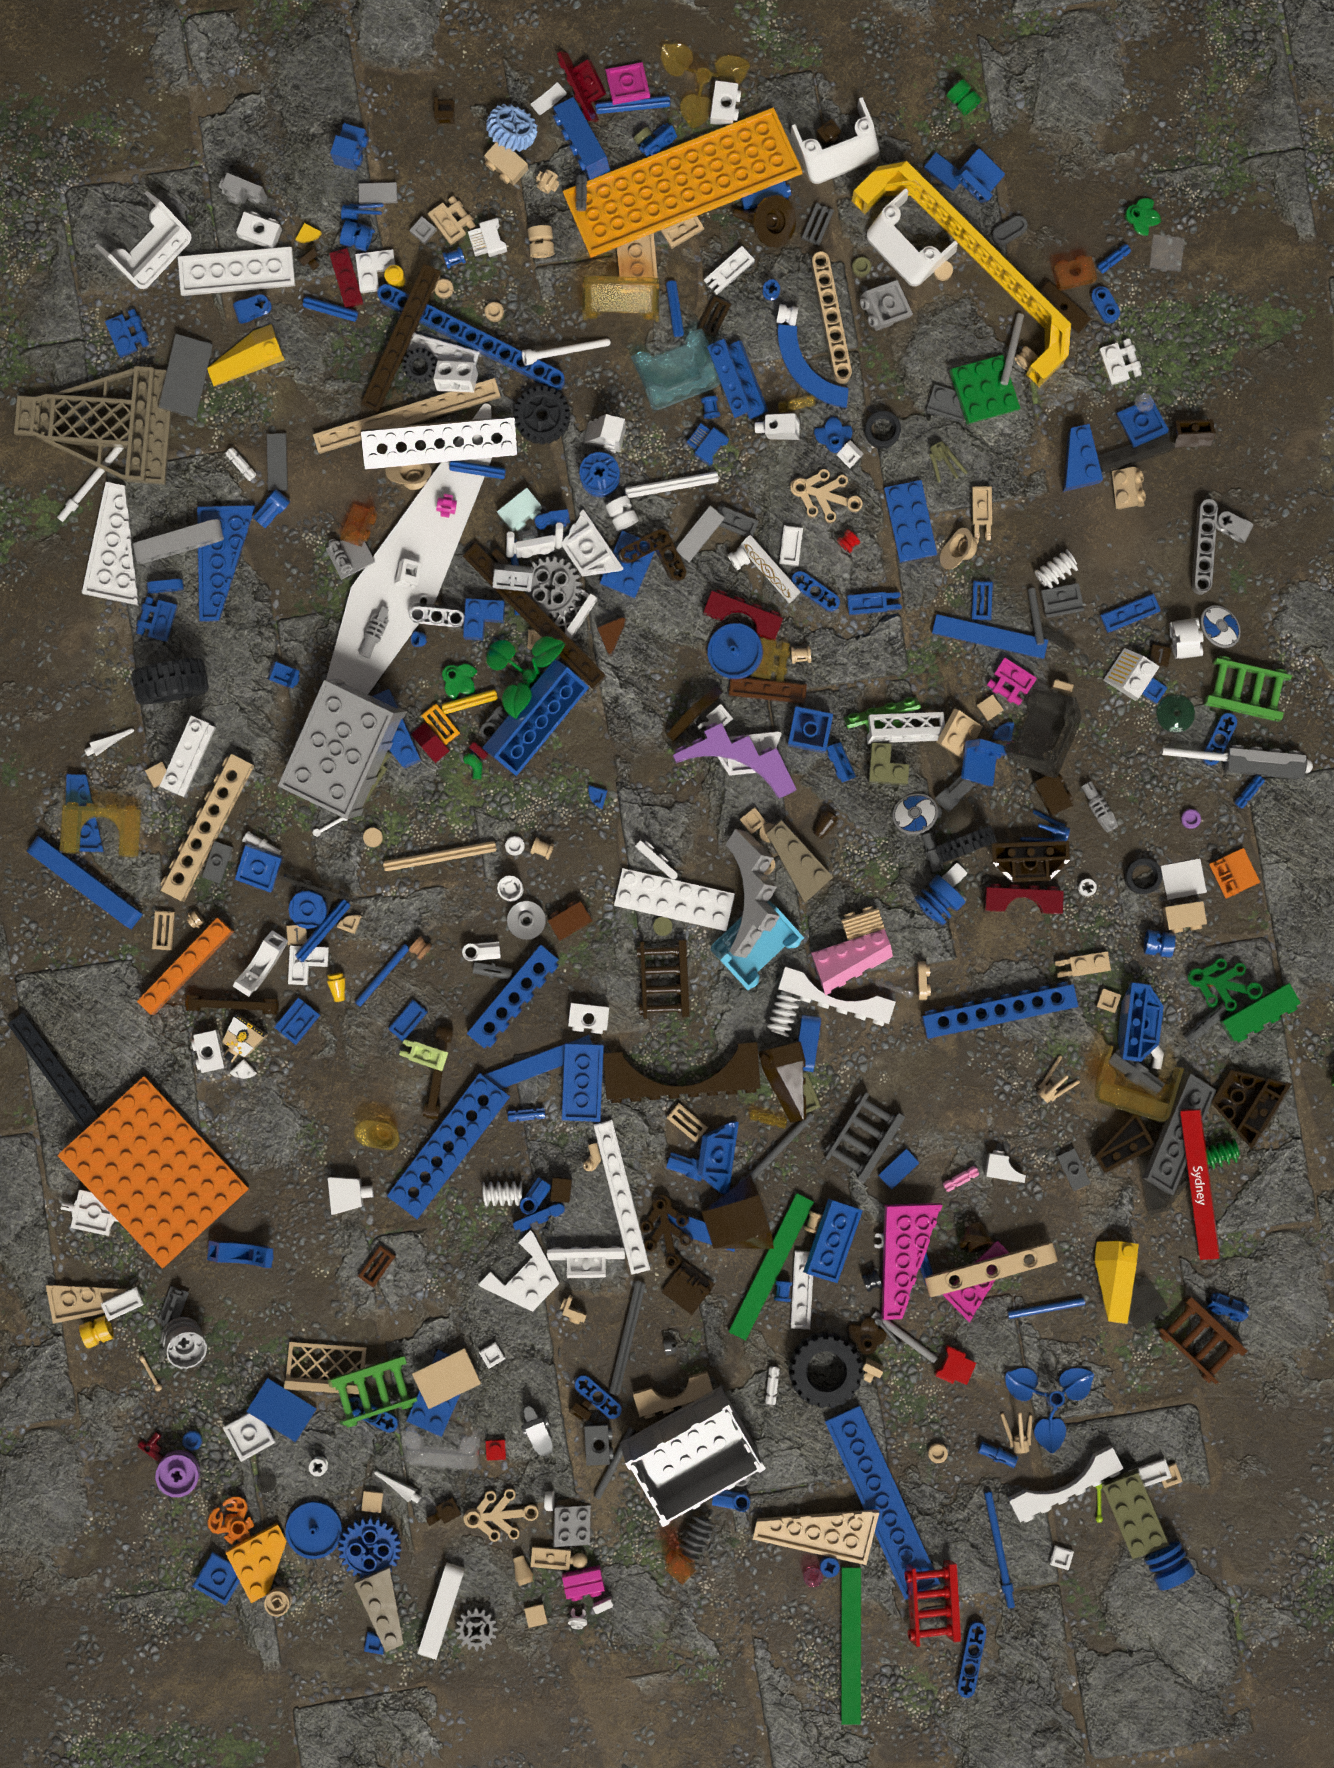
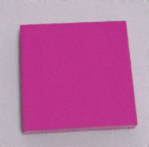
M643 62L605 69L613 105L650 98Z

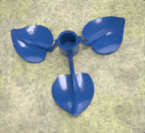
M1019 1368L1005 1374L1007 1389L1014 1398L1020 1401H1028L1031 1399L1032 1394L1035 1393L1045 1396L1048 1405L1053 1407L1049 1420L1042 1419L1038 1421L1034 1428V1436L1037 1442L1049 1453L1056 1452L1065 1439L1066 1427L1061 1419L1052 1420L1057 1407L1064 1404L1065 1392L1071 1400L1079 1401L1084 1399L1090 1392L1094 1373L1081 1368L1068 1369L1059 1378V1384L1064 1389L1061 1392L1052 1391L1050 1393L1035 1390L1038 1385V1378L1034 1371L1028 1368Z

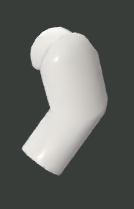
M1158 1045L1151 1052L1153 1056L1151 1068L1161 1070L1164 1052Z

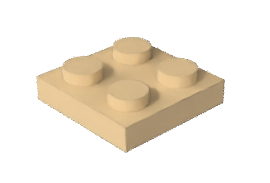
M954 709L937 743L960 759H963L965 742L977 739L983 726L960 710Z

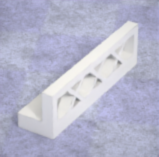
M585 591L581 593V595L587 598L583 606L570 608L571 611L575 610L576 613L573 621L566 623V610L564 611V617L559 615L555 621L558 627L565 626V634L571 640L597 602V597L592 594L589 595Z
M943 712L869 715L870 732L867 735V743L937 741L945 727ZM931 718H939L940 727H934L928 721ZM899 719L904 725L902 728H896L891 722ZM912 719H918L923 724L921 727H914L909 722ZM874 720L882 721L885 727L883 729H875Z

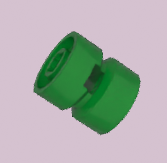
M965 79L959 81L946 95L953 104L958 103V110L963 116L969 114L982 101L977 92L971 91L972 86Z

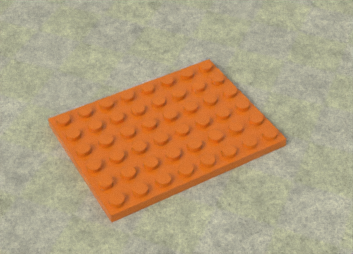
M145 1076L57 1155L162 1269L249 1190L243 1181Z

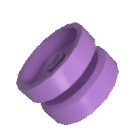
M174 1450L167 1453L161 1459L156 1470L155 1480L158 1488L170 1497L188 1495L195 1488L200 1476L198 1460L192 1453L185 1450ZM179 1471L180 1475H176L175 1472Z

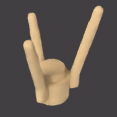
M1061 1055L1058 1056L1043 1082L1038 1086L1040 1090L1037 1093L1047 1103L1053 1102L1057 1097L1080 1083L1079 1080H1076L1057 1092L1056 1089L1069 1078L1068 1075H1065L1054 1086L1050 1083L1046 1086L1062 1059Z
M1018 1412L1019 1435L1014 1436V1440L1005 1415L1001 1413L1010 1447H1014V1453L1029 1452L1032 1415L1028 1417L1027 1435H1024L1022 1413Z

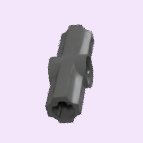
M1117 1050L1108 1062L1122 1072L1127 1079L1135 1085L1141 1086L1154 1097L1157 1096L1165 1085L1139 1062L1121 1059L1120 1050Z

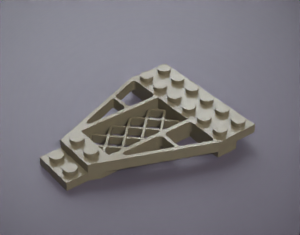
M135 366L133 369L53 394H45L38 397L17 396L14 434L35 436L37 439L126 482L166 485L172 412L158 408L166 370ZM134 375L132 400L108 398L109 382ZM104 384L102 398L69 396ZM67 403L72 409L63 416L58 409ZM70 403H79V404H77V405L73 408V406H72ZM86 404L91 411L82 418L77 410ZM89 404H94L97 406L92 409ZM105 405L110 412L101 419L96 414V411ZM107 405L116 407L111 410ZM124 407L129 413L120 420L115 413ZM76 413L80 420L71 426L66 419ZM57 414H59V415L61 416V419L58 420V421H57ZM95 414L100 421L90 427L86 420ZM113 415L119 422L109 429L104 422ZM130 418V424H129V430H128L123 423L126 422V421ZM65 421L70 429L61 435L56 428ZM84 422L89 430L80 436L75 429ZM103 424L108 431L99 438L94 430ZM122 425L127 432L118 439L113 432ZM74 431L79 438L67 436ZM93 433L97 439H88L86 437ZM110 434H112L116 440L104 439H106ZM64 445L98 446V460L95 462L64 447ZM105 447L127 448L125 475L102 465Z

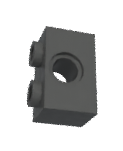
M608 1423L585 1424L586 1466L610 1465V1459H614L613 1447H609V1440L613 1439L612 1428H608ZM598 1439L605 1443V1446L601 1449L594 1446V1442Z

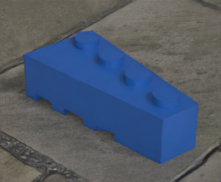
M389 689L372 696L398 708ZM402 718L391 741L393 744L390 751L405 769L422 760Z

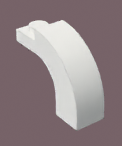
M272 930L263 940L255 957L235 981L233 987L249 997L265 980L282 954L288 940Z

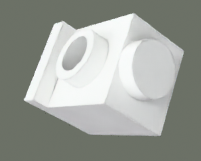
M410 557L401 560L394 584L410 589L418 586L422 563L416 562V559Z

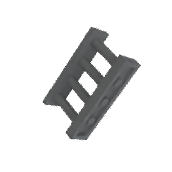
M866 1092L863 1095H858L854 1102L856 1104L855 1109L833 1144L829 1143L824 1150L827 1160L831 1156L839 1159L855 1169L856 1173L859 1174L857 1178L864 1183L905 1119V1116L898 1112L896 1115H890L866 1100L869 1096ZM862 1106L887 1121L889 1127L886 1132L883 1130L881 1132L856 1116ZM851 1123L875 1136L877 1141H879L876 1148H870L846 1133ZM841 1139L867 1154L869 1159L866 1164H860L837 1150L836 1148Z

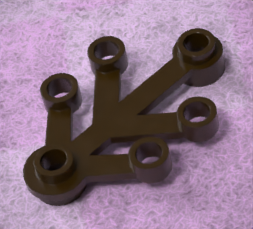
M658 1195L653 1200L654 1210L647 1221L642 1222L641 1230L645 1233L652 1231L654 1228L653 1224L659 1216L661 1224L652 1238L645 1242L644 1247L649 1252L656 1250L657 1243L664 1234L668 1255L665 1259L666 1266L670 1269H676L681 1266L682 1257L675 1253L672 1234L678 1237L680 1243L684 1246L690 1245L693 1242V1237L671 1223L668 1214L676 1219L680 1227L689 1224V1217L673 1208L668 1196ZM660 1201L664 1203L663 1208L659 1206ZM681 1217L685 1219V1224L681 1223ZM646 1223L650 1226L649 1230L645 1228ZM685 1236L689 1238L688 1243L684 1241ZM649 1242L653 1244V1249L649 1248ZM671 1258L675 1261L674 1265L670 1263Z

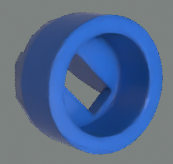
M417 631L413 632L411 635L412 645L414 647L424 646L427 643L426 634Z

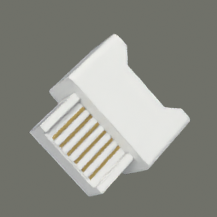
M498 218L479 223L480 228L468 231L475 256L488 253L489 257L507 252L506 244L500 241L497 231L499 228Z

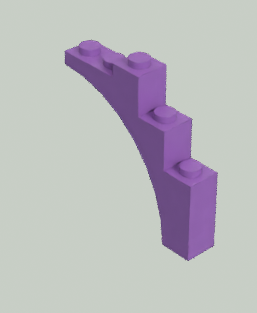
M716 722L706 727L707 730L704 731L707 739L699 738L692 742L693 746L688 748L682 746L676 749V754L673 755L676 763L702 756L723 757L740 762L761 775L771 786L778 799L797 790L777 748L772 750L769 747L761 751L762 755L759 756L750 736L745 737L744 735L733 739L734 743L731 744L722 723L719 725Z

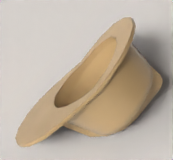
M428 463L386 467L385 469L388 479L395 483L404 484L410 490H417L425 486L427 479L432 473Z
M967 528L958 529L943 547L940 554L942 567L953 569L963 560H968L975 555L979 541L972 536L970 530Z

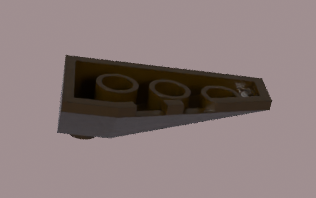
M801 1041L758 1052L763 1072L790 1123L806 1120V1096L803 1094V1085L806 1084V1078L803 1077V1067H806Z

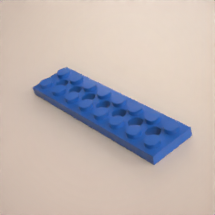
M479 1073L387 1197L418 1219L511 1096ZM480 1095H486L489 1098L487 1105L479 1104L478 1098ZM469 1110H474L477 1113L475 1121H470L467 1118ZM461 1125L465 1128L466 1133L464 1136H458L455 1133L457 1126ZM445 1141L453 1142V1151L448 1152L444 1149ZM433 1157H441L443 1162L440 1167L432 1164ZM422 1172L430 1173L431 1179L429 1182L421 1180L420 1175ZM411 1187L418 1188V1197H411L409 1195Z

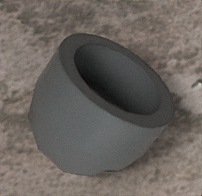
M673 1339L663 1340L666 1356L674 1354L678 1347H672V1345L677 1344V1342Z

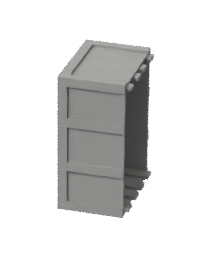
M341 679L324 680L278 786L345 819L361 816L365 800L372 785L375 784L378 778L376 775L387 751L390 750L393 744L391 741L399 723L405 717L407 711L395 708L345 684V681Z
M721 1386L620 1443L628 1469L633 1471L657 1512L663 1527L668 1525L669 1521L690 1509L700 1507L701 1503L726 1489L730 1490L735 1487L736 1483L756 1472L760 1473L766 1469L757 1447Z

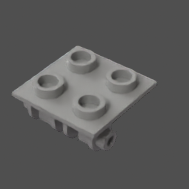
M360 531L341 541L331 539L329 547L326 548L341 580L375 563Z
M556 1505L554 1507V1547L590 1545V1505L571 1507Z

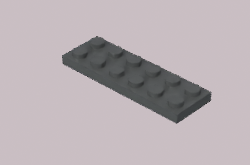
M1185 1073L1142 1177L1170 1195H1174L1187 1163L1180 1111L1182 1109L1201 1108L1202 1121L1204 1122L1216 1093L1214 1088L1191 1073Z

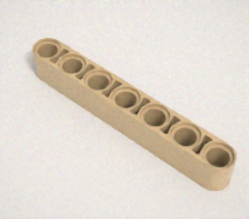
M817 252L812 258V271L833 376L837 383L844 384L849 381L852 369L831 264L826 253ZM823 259L826 264L818 266L815 261ZM825 277L829 280V283L823 285L819 282V279ZM830 296L833 301L826 303L823 301V297ZM829 314H833L836 316L837 319L833 322H830L827 320L826 316ZM838 333L840 339L833 340L830 334ZM841 351L844 357L838 359L834 356V353ZM839 370H845L848 373V375L846 377H840L837 372Z

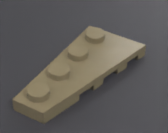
M390 1566L354 1581L356 1590L385 1652L403 1645L404 1640Z

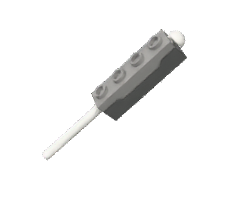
M1232 745V748L1226 749L1225 754L1162 748V755L1225 761L1224 772L1300 780L1305 778V773H1309L1313 768L1312 762L1306 759V755H1300V751H1289L1288 754L1281 753V749H1270V752L1263 751L1261 747H1251V750H1247L1241 745Z

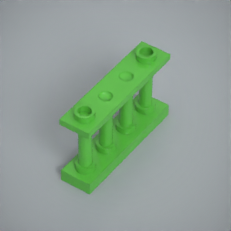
M1220 656V658H1216L1213 661V664L1220 667L1214 693L1211 696L1205 697L1204 705L1277 722L1282 720L1284 712H1280L1279 708H1277L1283 680H1290L1292 675L1287 674V671L1281 669L1272 671L1232 662L1231 658ZM1227 667L1238 670L1233 696L1230 700L1223 699V695H1221ZM1246 672L1257 674L1252 699L1249 704L1241 703L1242 700L1240 699ZM1264 677L1276 678L1270 706L1267 708L1260 707L1259 699Z
M398 1356L328 1379L329 1387H335L339 1392L346 1419L339 1421L340 1425H346L347 1428L357 1425L359 1420L398 1407L406 1409L413 1406L412 1403L416 1402L417 1398L408 1397L401 1373V1365L407 1364L405 1356ZM389 1369L394 1373L401 1401L390 1404L382 1376L384 1375L383 1371ZM371 1375L376 1380L383 1407L374 1410L371 1408L364 1381H366L365 1377ZM354 1381V1384H357L365 1412L356 1416L353 1415L345 1388L347 1387L346 1383Z

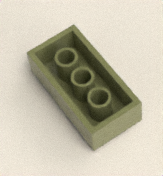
M1138 1468L1103 1481V1490L1132 1559L1169 1546V1540Z

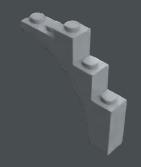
M735 829L726 846L733 853L743 878L744 911L737 937L729 951L733 956L746 958L757 940L761 937L764 930L771 931L780 915L767 903L777 888L764 874L774 858L749 832Z

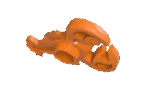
M232 1496L225 1499L222 1503L223 1506L232 1503L231 1507L227 1506L225 1509L238 1512L237 1514H227L223 1525L222 1511L216 1518V1514L220 1510L219 1507L213 1509L207 1519L208 1528L212 1533H229L224 1539L230 1544H233L236 1539L239 1542H243L250 1538L248 1529L254 1527L251 1517L244 1521L248 1504L244 1498L239 1496Z

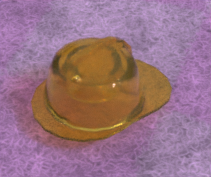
M387 1119L378 1121L365 1120L360 1122L354 1130L357 1141L367 1147L392 1150L398 1146L400 1141L398 1129L392 1121Z

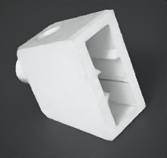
M795 413L766 415L765 421L755 422V433H765L768 439L799 440L800 421Z
M328 1178L331 1215L364 1206L363 1198L374 1197L373 1186L362 1187L360 1178Z

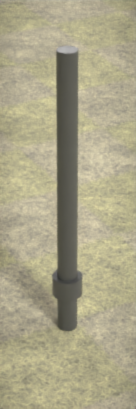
M809 1112L806 1115V1120L800 1121L745 1178L751 1175L752 1180H754L815 1117ZM743 1177L738 1183L740 1184L745 1178Z

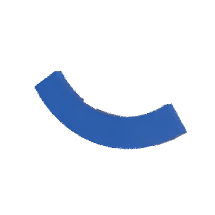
M778 324V343L781 356L788 372L796 383L808 394L827 404L847 408L849 388L834 385L818 376L802 356L797 339V326Z

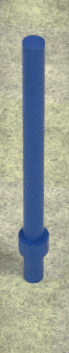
M988 1491L984 1495L1003 1583L1001 1585L1002 1593L1005 1594L1007 1608H1014L1013 1584L1010 1583L992 1491Z

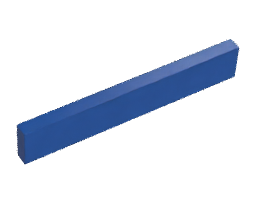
M936 614L932 634L1040 659H1044L1048 644L1047 639H1044V644L1037 645L1036 637L938 614Z
M589 1035L569 1042L592 1044ZM565 1044L490 1072L484 1076L502 1089L564 1065Z

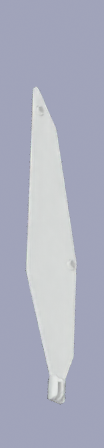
M487 403L483 404L472 420L491 418V406ZM479 434L474 435L472 441L476 444L481 443L483 437ZM460 436L455 445H461L464 439ZM492 457L459 461L489 466ZM450 461L441 462L373 556L375 563L365 567L352 585L326 680L341 679L345 681V684L367 695L419 625V623L411 621L408 614L409 607L414 603H420L422 598L427 599L426 604H434L485 476L450 471ZM444 494L453 495V500H457L455 514H450L449 518L441 517V512L436 511L438 497L443 498ZM406 557L414 558L417 560L416 562L422 563L418 586L413 589L394 584L399 562ZM383 606L389 609L385 618L389 622L380 642L376 643L369 659L361 656L359 652L365 641L364 634L373 613L378 615L380 608ZM415 609L412 612V615L414 617H420L422 615V610Z

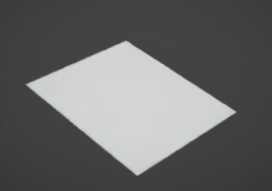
M1200 859L1161 866L1167 900L1207 892Z

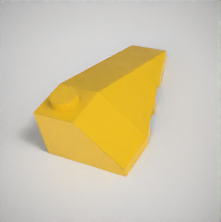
M272 324L251 332L207 368L214 387L285 360Z
M1122 1241L1096 1242L1094 1262L1098 1272L1099 1285L1102 1290L1107 1321L1128 1324L1139 1244Z

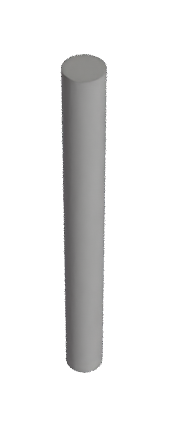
M1021 313L1016 315L1001 379V384L1008 385L1024 318V315Z
M875 1311L871 1317L874 1319L877 1317L882 1318V1315ZM883 1320V1324L892 1333L929 1361L934 1363L938 1357L891 1321Z

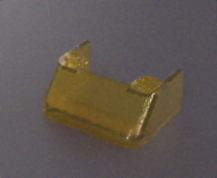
M583 277V320L598 318V315L606 312L640 313V316H643L645 320L655 319V322H659L660 280L658 278Z
M1105 1045L1096 1075L1095 1099L1101 1104L1162 1122L1167 1120L1171 1114L1184 1068L1175 1067L1170 1085L1165 1084L1157 1096L1154 1097L1114 1084L1116 1072L1112 1067L1108 1066L1114 1046Z

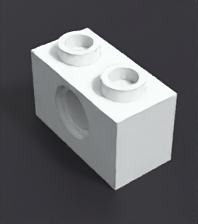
M715 82L710 124L728 126L733 124L734 120L737 121L739 109H735L736 102H740L741 90H738L737 83ZM723 101H729L731 105L729 107H724L721 105V103Z
M244 212L236 232L237 236L240 239L268 249L276 248L282 231L280 224H278L279 222L272 218L267 220L260 218L261 215L255 212ZM258 226H263V227H264V231H263V232H261V233H256V232H255V230H256V228H257Z
M571 1003L568 1026H571L573 1031L584 1032V1028H589L591 1033L603 1034V1030H607L610 1007ZM585 1014H593L594 1022L592 1024L584 1022L583 1017Z
M219 1030L193 1035L194 1040H191L193 1050L197 1051L196 1065L198 1070L201 1069V1073L227 1068L225 1058L223 1057L224 1052ZM207 1046L213 1050L211 1057L204 1055V1049Z

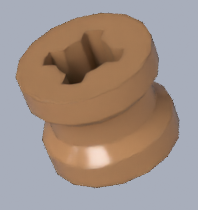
M420 936L408 951L415 953L417 958L422 960L432 948V945L425 943L424 938Z

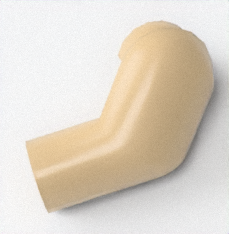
M597 1143L588 1145L590 1156L583 1163V1168L586 1171L595 1170L601 1161Z

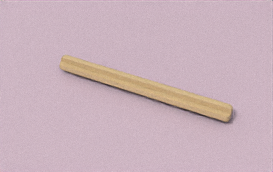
M491 841L383 862L385 871H392L495 852L497 848L496 843Z

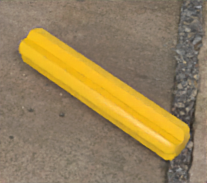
M493 689L442 704V710L444 714L497 700L498 696L496 690Z

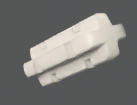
M230 448L225 453L226 456L251 481L255 478L256 473L238 455L234 448Z
M776 1366L769 1367L768 1374L770 1377H768L766 1391L768 1395H766L765 1400L766 1404L769 1405L776 1404L777 1376H779L780 1370Z

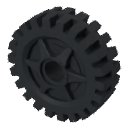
M548 386L530 388L518 398L515 404V425L526 440L535 444L540 443V445L550 444L553 441L559 440L569 427V405L565 397L554 388H548ZM544 411L547 413V417L539 419L537 414Z

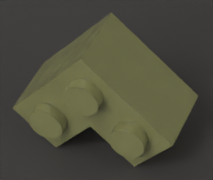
M871 744L868 783L905 786L908 784L909 765L890 763L891 744Z

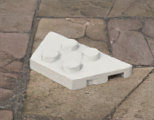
M582 510L579 519L575 525H572L569 535L563 540L562 547L582 577L622 571L623 567L586 512Z
M781 732L744 736H750L758 755L761 756V751L769 747L772 750L777 747ZM731 736V737H729V739H730V741H731V744L734 743V740H733V739H735V738H737V737H739V736ZM718 757L729 776L757 773L740 762Z

